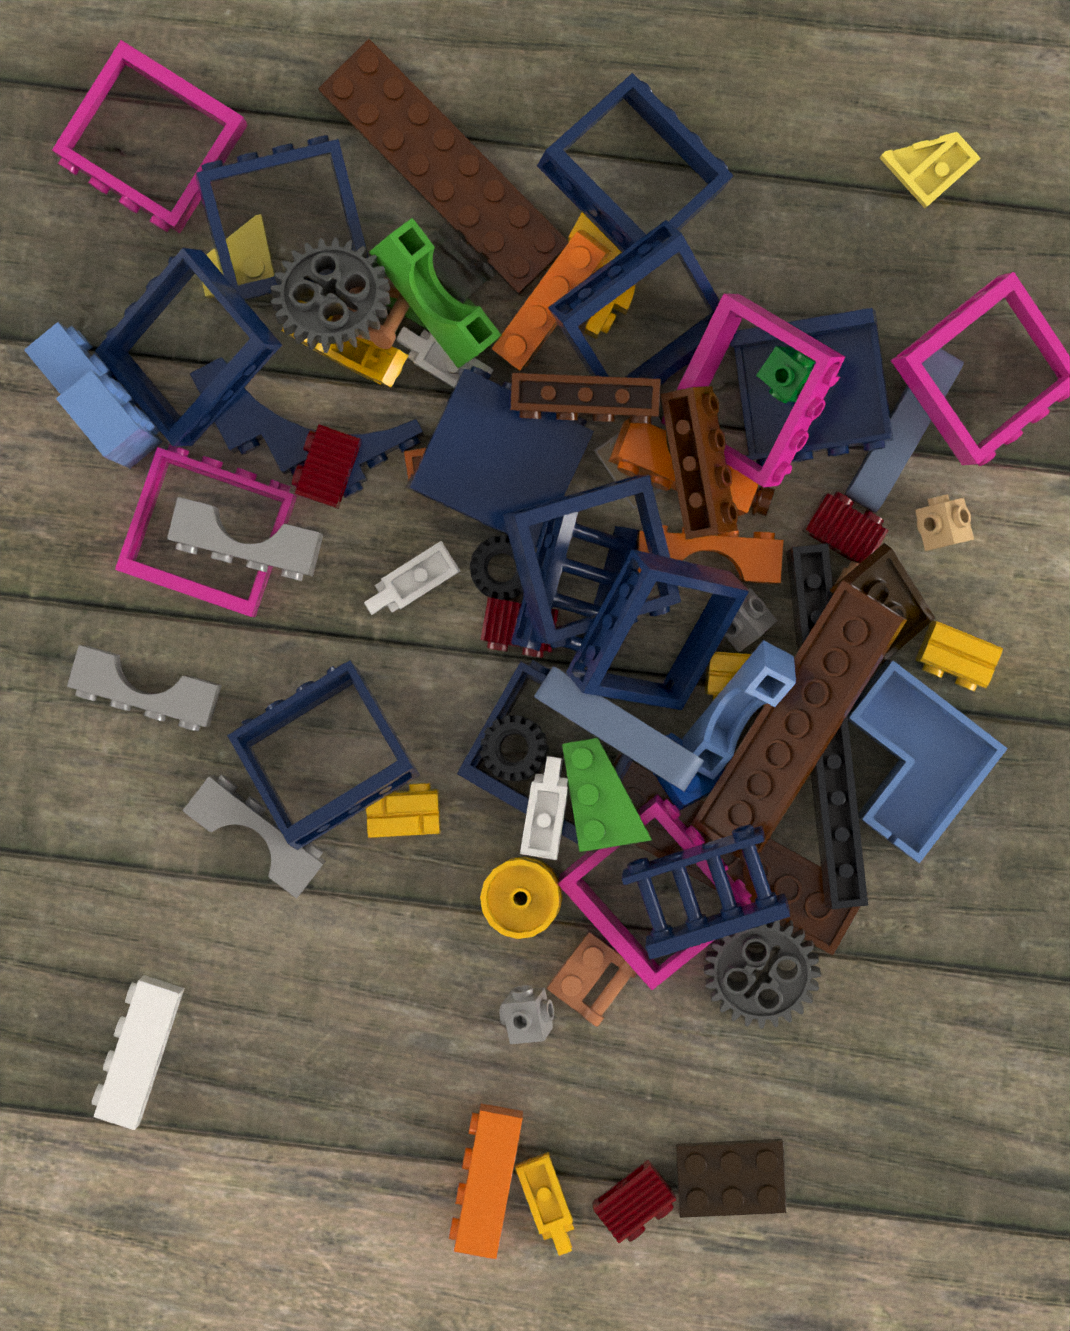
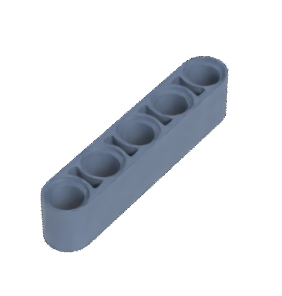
M941 348L922 362V365L944 397L947 395L964 364L963 361ZM908 385L890 414L893 440L885 441V448L871 450L867 453L845 492V496L874 513L884 503L931 422V419Z
M554 666L534 695V698L684 792L704 760L604 697L582 693L567 674Z

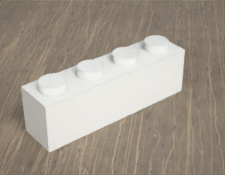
M146 975L142 976L137 983H131L125 999V1003L130 1004L127 1016L120 1017L114 1033V1037L119 1038L115 1051L110 1050L103 1066V1071L108 1072L104 1085L98 1084L92 1099V1105L97 1106L94 1114L95 1118L135 1130L141 1123L185 988Z

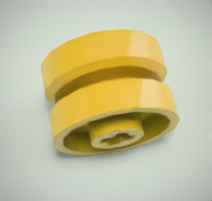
M529 856L511 858L494 868L484 881L480 895L482 913L489 925L504 936L515 939L534 937L546 930L560 912L563 892L562 888L558 885L559 878L554 869L540 859ZM519 891L527 895L528 900L524 905H521L519 898L514 897Z

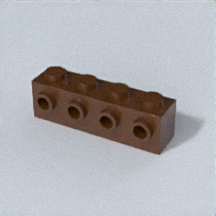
M512 373L510 410L520 411L519 418L541 419V412H556V420L578 421V413L593 414L592 421L614 422L615 415H629V423L651 424V417H659L661 379Z
M713 386L690 387L660 394L686 540L738 531V510L732 500L730 489L732 475L730 469L726 466L724 455L726 441L719 426L717 415L719 412V401L713 392Z

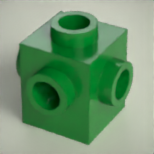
M776 346L756 376L771 387L769 393L783 403L788 401L796 402L814 367L815 360L798 350L795 351L791 347Z

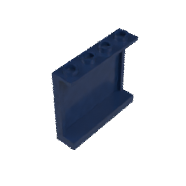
M873 308L787 322L845 356L837 373L840 378L835 385L829 388L823 399L825 400V407L821 414L812 421L807 430L809 434L808 440L804 447L796 452L792 462L814 459L813 453L827 451L828 457L849 454V447L863 445L864 451L885 448V441H892L893 433L876 311ZM755 327L736 331L730 346L735 351L749 455L745 456L763 467L796 402L788 401L783 403L769 393L771 387L756 376L776 346H791L763 329Z
M471 366L470 370L464 368L459 371L457 383L415 473L411 474L406 488L508 535L503 514L564 497L594 431L585 427L588 421L579 416L578 421L556 420V412H541V419L519 418L520 411L510 410L512 384L504 381L503 385L500 386L489 380L491 377L490 373ZM544 522L529 526L534 548L538 547Z

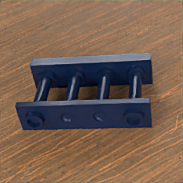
M578 512L544 522L536 557L550 610L556 607L590 617L599 612L631 550L637 549L636 539L639 530L615 526L612 535L578 524L576 520ZM574 537L608 548L604 568L600 569L567 558L566 554L571 538ZM565 572L599 583L594 604L558 593L557 587L561 573ZM524 596L511 644L540 651L542 643L536 641ZM573 636L571 637L572 642L561 647L578 651L584 638Z
M751 824L734 829L730 836L651 861L644 857L627 864L628 868L623 869V884L627 885L637 882L653 927L651 935L646 937L645 945L650 960L790 917L789 904L785 893L776 895L775 892H771L755 845L765 841L762 826L753 828ZM739 849L742 850L757 894L754 903L744 906L736 903L720 856ZM704 860L707 861L723 907L720 913L709 917L701 913L685 867ZM672 871L688 917L685 921L686 924L673 928L666 923L651 877Z

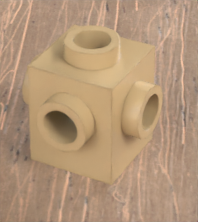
M949 494L927 499L929 506L915 510L917 528L921 534L925 551L974 540L970 524L971 515L966 507L964 498L950 501Z

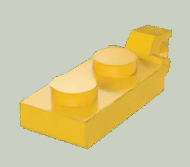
M549 1152L515 1164L516 1172L539 1235L542 1234L544 1240L553 1239L559 1256L571 1252L572 1245L567 1232L574 1230L573 1218Z

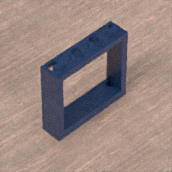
M633 73L547 148L537 164V167L621 252L625 251L646 234L565 151L623 99L708 184L668 221L678 231L709 204L734 176L728 170L724 161L715 157L703 145L701 138L696 133L690 132L680 122L676 113L670 107L665 106L653 94L649 85L639 80Z
M328 135L319 136L307 140L308 146L294 149L293 143L272 148V155L259 157L258 152L247 153L237 156L238 163L224 166L222 160L213 161L201 165L202 171L196 172L195 177L220 271L244 300L272 294L271 286L278 284L275 277L241 285L237 284L211 182L329 154L350 238L356 252L360 247H366L339 139L329 141ZM325 269L321 271L319 274L329 275L332 272H334V270Z
M667 220L548 307L591 376L609 377L578 326L675 254L678 255L710 314L625 376V378L661 379V385L664 384L669 377L684 366L689 365L720 300L684 236Z
M182 248L175 257L171 256L169 258L168 266L162 273L149 281L146 291L140 299L127 307L124 312L125 316L117 326L105 333L107 335L106 339L95 352L174 447L193 446L282 344L203 250ZM196 274L250 339L187 411L180 416L129 355L128 351Z
M650 475L631 476L503 514L537 642L550 644L551 648L570 644L572 642L571 637L582 633L584 637L586 636L596 615L555 627L529 526L634 495L649 553L670 558ZM656 581L659 595L647 598L638 616L649 613L650 616H658L670 612L671 605L681 602L678 586Z
M632 549L566 673L581 692L585 694L682 710L748 595L749 590L730 571ZM656 581L713 593L663 683L606 673Z
M532 660L530 666L520 661L457 772L459 776L525 814L527 813L529 797L479 768L484 759L481 757L480 751H483V745H480L481 738L484 739L486 735L484 731L487 727L490 728L493 725V721L496 719L500 720L503 716L510 714L529 679L540 685L545 680L550 669ZM622 754L615 767L621 782L633 762V759L625 754ZM564 818L561 835L578 844L575 823Z
M351 661L343 663L337 668L334 666L330 667L326 672L327 675L315 682L308 681L296 689V694L286 700L281 699L271 703L266 707L265 713L255 719L249 718L242 721L243 725L227 735L286 842L296 850L301 849L420 776L363 676ZM354 685L398 761L294 824L251 746L349 686Z

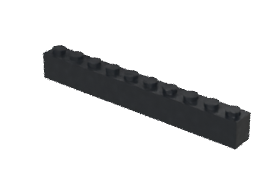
M828 544L792 547L786 552L797 652L833 596L830 592L833 582ZM846 716L811 772L825 907L829 909L868 906L848 717Z

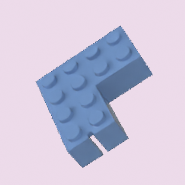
M57 322L25 348L24 351L61 394L56 400L105 458L131 469L163 442L157 435L160 430L147 414L135 406L137 402L124 386L112 378L114 374L96 354L91 355L88 352L92 345L85 336L72 325L67 329Z
M893 660L884 662L847 714L849 722L899 759L859 811V819L878 834L887 838L890 843L912 860L920 863L1008 748Z

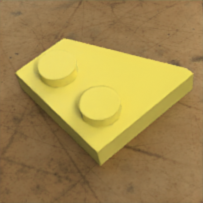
M958 132L946 134L930 141L917 142L912 146L894 151L888 150L880 156L883 163L925 209L981 159Z
M261 214L255 215L226 238L238 285L274 277L275 274L263 217ZM214 248L206 255L220 271ZM203 283L205 297H215Z

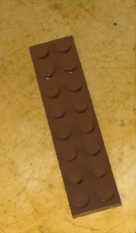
M370 39L318 88L326 100L518 295L561 254L569 243Z
M842 580L794 657L796 683L776 707L768 703L765 704L691 825L713 841L732 835L734 829L751 824L753 828L762 826L765 841L755 844L758 854H760L907 619L850 582ZM741 849L730 852L746 864Z
M619 753L612 763L614 767H616L622 756ZM632 762L622 780V784L636 809H640L656 794L663 801L668 799L674 805L653 772ZM699 800L680 810L681 816L678 818L687 828L691 826L692 821L705 801ZM653 818L645 825L652 841L634 843L658 858L683 851L682 847L656 818ZM696 829L705 841L703 844L713 841L708 836L703 834L701 831ZM769 838L759 857L771 892H775L776 895L785 893L789 904L790 917L781 919L780 926L784 927L787 922L793 921V933L803 929L805 931L804 940H812L816 947L833 956L861 906L840 909L826 908L821 867ZM730 852L720 855L728 867L726 873L734 882L739 879L745 884L746 890L752 895L749 899L751 903H754L757 894L747 864ZM696 863L685 866L688 875L716 890L715 885Z

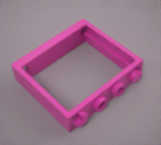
M120 40L52 151L60 158L58 164L70 173L77 175L79 171L83 172L91 178L88 182L91 186L106 195L109 190L121 196L119 203L136 214L140 209L152 216L149 222L159 229L161 228L168 232L172 228L176 232L181 233L201 201L195 177L196 173L170 212L73 151L76 143L125 65L224 127L201 165L222 160L224 164L248 124L244 117ZM201 165L196 172L202 171Z
M1014 272L997 276L891 360L961 465L978 464L982 466L996 456L995 450L1003 443L1008 445L1017 440L1023 434L1021 430L1030 422L1036 423L1048 415L1050 412L1048 407L1054 402H1061L1070 397V356ZM1005 298L1058 377V380L980 443L976 444L922 365V362Z
M724 293L677 390L710 385L742 318L815 360L816 364L763 467L727 444L724 449L727 465L762 487L779 486L785 474L791 473L792 465L790 463L796 452L800 451L806 444L809 437L807 430L812 421L823 411L825 395L829 388L835 385L840 378L837 373L845 356L744 296ZM663 417L661 423L666 426L665 418Z
M169 444L167 450L157 447L115 570L232 611L256 617L273 568L272 566H268L267 572L258 570L247 600L137 562L136 559L169 464L281 502L270 538L277 533L283 524H288L297 496L289 493L291 486L272 479L269 486L255 481L257 474L237 468L234 474L222 470L223 462L203 456L201 462L188 458L189 451L186 449L173 447L171 444Z
M658 794L637 810L644 825L653 818H656L683 850L702 845L705 842L701 834L692 825L687 828L678 818L681 816L678 808L672 805L668 799L663 801ZM620 846L588 851L560 874L558 885L651 990L655 989L713 942L710 941L677 951L661 965H658L654 959L650 960L647 951L582 879L584 875ZM722 859L725 871H727L728 867ZM704 860L696 863L714 884L707 861ZM727 874L736 903H740L741 906L751 904L749 898L752 895L746 890L745 884L739 879L734 882Z

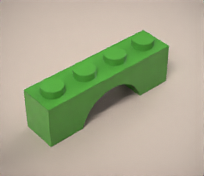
M411 218L388 235L369 253L371 256H377L378 265L384 266L387 277L456 367L460 368L479 355L502 335L480 306L465 305L453 298L438 280L433 267L435 247L415 220Z

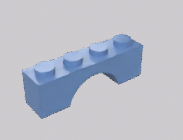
M764 640L683 737V747L704 760L697 772L714 780L734 756L739 736L753 713L767 703L776 707L796 683L794 656Z

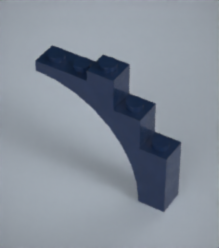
M222 357L190 373L200 395L228 364ZM245 388L214 421L231 452L236 453L240 451L241 455L247 454L260 447L259 440L264 438L281 472L285 475L291 472L292 476L298 464L304 466L309 452L303 451L309 431L316 432V430L305 428L278 416L259 403ZM417 419L388 430L367 434H348L360 438L362 443L343 495L344 498H348L364 489L362 483L368 479L361 467L368 465L369 469H373L389 460L387 457L388 453L398 448L403 453L420 444L418 438L423 436L424 433Z

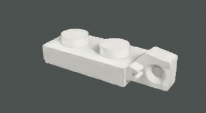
M403 327L396 338L398 343L411 350L407 357L408 359L452 388L457 383L458 373L461 369L470 370L471 366H475L490 374L493 372L492 368L476 358L457 368L433 335L426 330H423L421 335L418 336Z
M440 541L381 578L382 581L375 585L379 593L365 601L364 604L371 615L386 606L393 613L399 608L401 610L461 571L443 542Z
M547 756L544 775L536 773L535 780L531 783L520 854L553 860L558 858L569 791L568 778H561L562 758Z

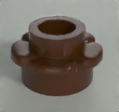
M762 486L761 488L757 487L750 506L753 508V516L756 513L763 516L767 515L775 489Z

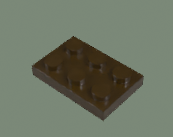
M885 543L830 589V592L834 595L842 580H846L907 619L880 662L881 664L936 619L893 549Z
M782 1139L676 1144L680 1218L787 1213L784 1143Z

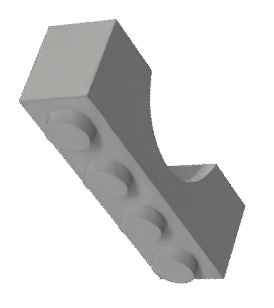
M177 497L167 540L177 542L176 550L197 555L198 548L212 551V559L232 563L233 557L247 560V568L267 572L268 566L282 569L281 576L302 581L303 575L313 577L323 534L283 524L277 533L266 541L256 544L240 543L233 539L225 530L220 518L219 508Z
M79 645L67 687L77 689L75 696L96 701L97 696L111 699L109 706L125 711H130L131 707L135 706L145 709L144 716L165 721L166 716L180 720L178 726L199 731L200 726L208 727L211 725L222 685L193 676L183 675L167 691L159 694L147 693L137 689L128 681L121 667L120 655L87 645Z
M222 774L219 778L215 775L209 776L183 809V812L209 832L234 824L244 825L258 832L266 841L271 854V867L268 877L297 899L326 862L320 857L323 851L312 842L299 850L294 849L288 845L276 822L264 814L266 810L264 805L251 796L246 800L236 792L238 786Z

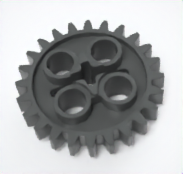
M322 238L319 239L317 249H313L311 245L305 243L306 253L303 255L293 250L294 262L291 263L284 260L281 262L285 273H275L274 277L278 285L271 286L272 295L275 297L271 300L274 311H278L275 313L278 324H284L285 334L290 335L294 333L296 344L302 343L307 338L309 350H313L318 343H322L324 353L329 351L331 344H336L339 352H343L344 342L349 341L356 348V337L359 335L369 340L368 328L371 327L377 330L381 328L377 317H387V309L384 305L391 303L390 295L387 292L390 290L389 280L384 279L386 277L384 266H378L377 256L372 255L367 258L365 246L360 247L355 252L352 240H349L344 248L340 247L338 238H334L331 246L326 247ZM325 269L334 270V272H332L329 275L319 274L321 271ZM352 288H364V290L360 293H349V291ZM302 297H313V299L307 303L298 302V300ZM347 307H349V308H351V309H354V310H357V311L353 312V311L349 310ZM333 315L343 316L340 320L336 322H330L327 320L330 316Z
M780 920L723 937V941L719 939L714 940L711 946L715 951L706 952V960L712 964L704 965V974L711 976L706 979V988H716L711 993V1000L718 1001L722 999L720 1012H725L731 1008L732 1021L738 1019L740 1015L745 1016L746 1027L751 1024L753 1019H758L760 1029L764 1028L766 1019H770L774 1027H778V1017L783 1016L790 1023L792 1022V1010L803 1014L804 1007L801 1001L812 1004L813 995L808 990L818 991L819 984L812 978L821 976L820 968L813 966L819 962V955L817 953H810L814 949L813 941L802 943L805 938V931L801 929L793 933V921L790 920L783 927L780 926ZM760 942L765 946V949L762 952L753 953L746 947L749 943ZM775 945H779L780 949L774 953L768 962V972L763 971L760 974L751 995L745 996L744 993L756 981V969L761 971L764 968L771 950ZM788 959L796 963V966L789 971H784L777 966L780 961ZM734 971H740L746 974L747 978L741 982H735L728 976ZM765 989H772L778 995L773 999L767 1000L762 998L759 993Z

